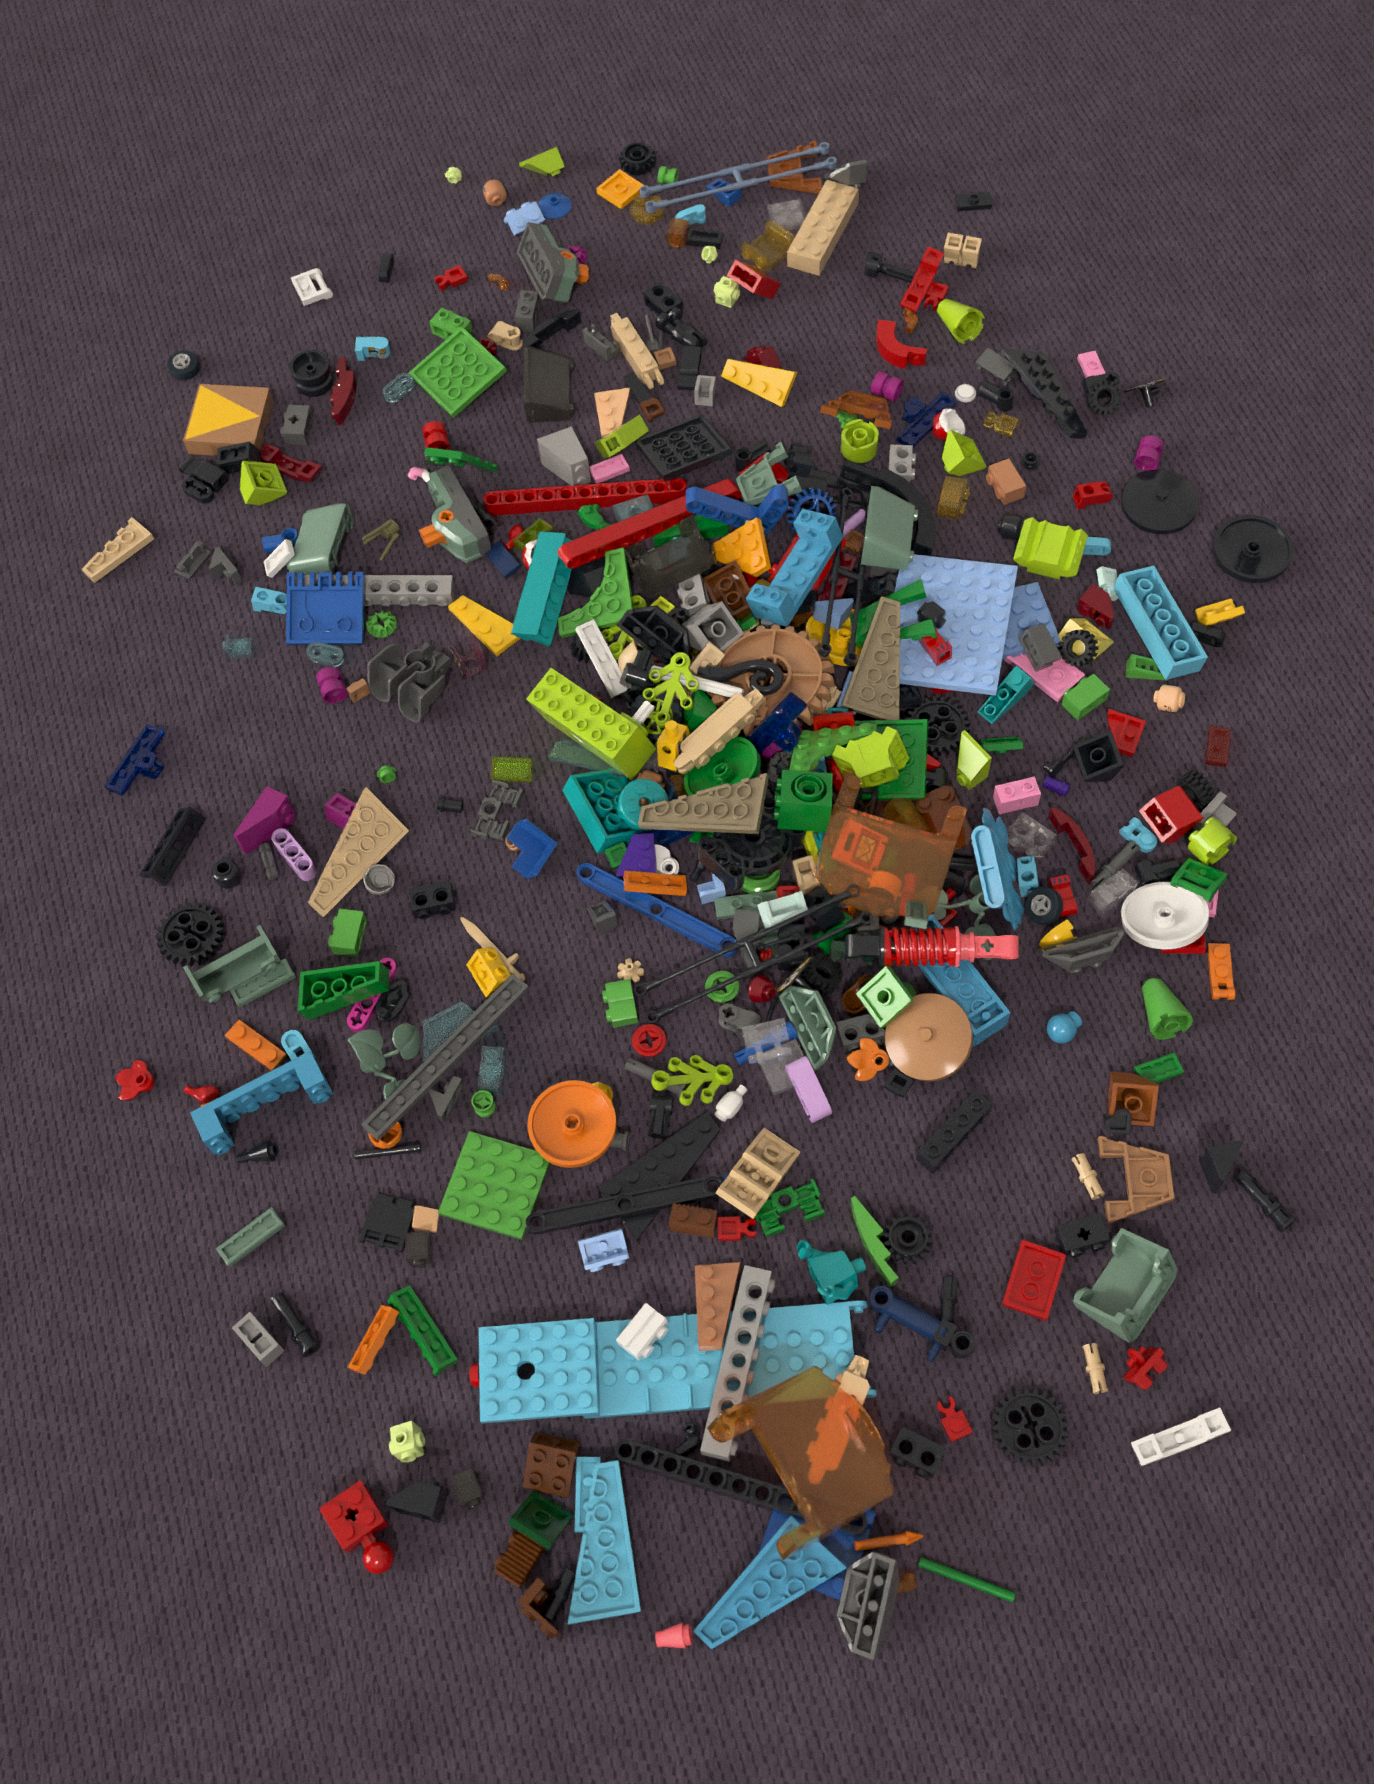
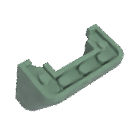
M871 486L861 565L907 570L908 563L913 562L914 551H910L913 521H917L918 510L915 509V505L878 486Z
M337 503L309 509L303 514L302 525L293 549L295 555L287 562V569L290 572H296L297 578L299 572H304L305 575H310L311 572H315L316 575L319 572H333L334 566L338 564L336 556L344 532H348L349 529L352 530L354 525V519L348 504Z
M1121 1228L1118 1234L1113 1236L1110 1243L1114 1256L1093 1288L1084 1287L1079 1289L1075 1293L1073 1303L1077 1309L1129 1343H1133L1174 1282L1177 1275V1266L1168 1249Z

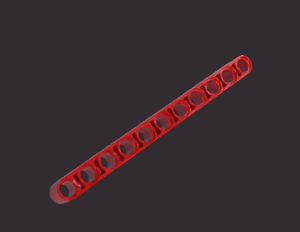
M674 478L665 482L662 479L491 491L484 495L483 500L486 511L496 516L579 510L582 506L598 504L599 508L664 504L685 496L687 488L686 482L681 478Z
M725 479L703 488L704 490L735 500H739L742 496L740 489L731 479ZM685 495L565 543L558 549L557 554L569 569H574L605 556L607 551L626 548L653 537L697 514L691 513L686 509Z

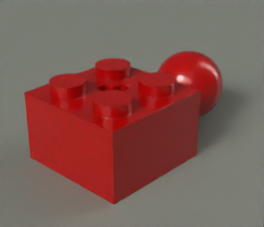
M359 1480L320 1507L319 1510L342 1549L350 1553L362 1544L365 1549L363 1553L365 1568L373 1574H382L392 1566L394 1552L387 1543L377 1541L374 1535L390 1524L366 1484ZM353 1512L357 1513L356 1521L350 1519Z

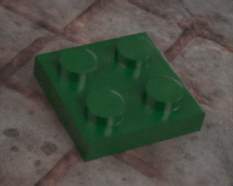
M533 1490L511 1516L508 1525L549 1550L570 1524L574 1515Z

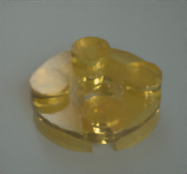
M637 195L630 206L631 217L637 223L643 225L654 224L659 218L661 219L664 216V207L656 209L654 213L645 211L646 202L661 201L660 196L650 195L647 198H642L640 195Z

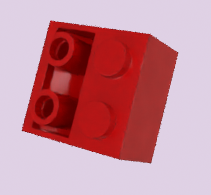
M1177 786L1154 797L1139 810L1161 842L1169 844L1175 843L1204 818L1181 786Z

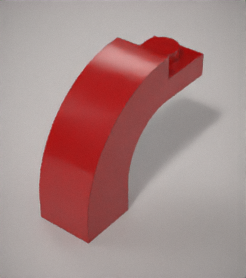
M878 320L876 346L880 355L887 362L906 369L907 363L914 366H925L926 348L901 344L895 338L896 322Z

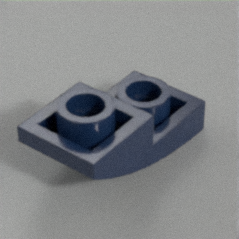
M499 541L491 547V550L485 553L506 579L521 567Z

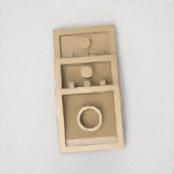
M763 1128L745 1150L743 1156L733 1167L728 1177L720 1185L716 1194L754 1219L801 1152L766 1128Z

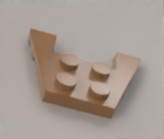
M1098 1136L1099 1158H1123L1128 1201L1105 1202L1107 1223H1113L1174 1200L1168 1154L1143 1147L1137 1148L1127 1145V1143L1122 1141L1116 1142L1107 1139V1137Z

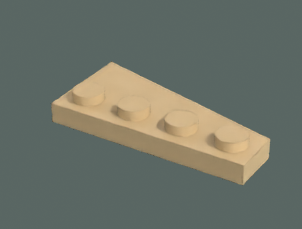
M133 517L128 520L129 524L125 529L121 528L117 532L118 536L113 541H108L104 545L105 549L103 552H98L82 568L84 574L94 583L154 540L153 535Z

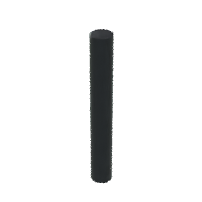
M421 1144L399 1145L389 1149L354 1151V1157L357 1160L421 1152Z

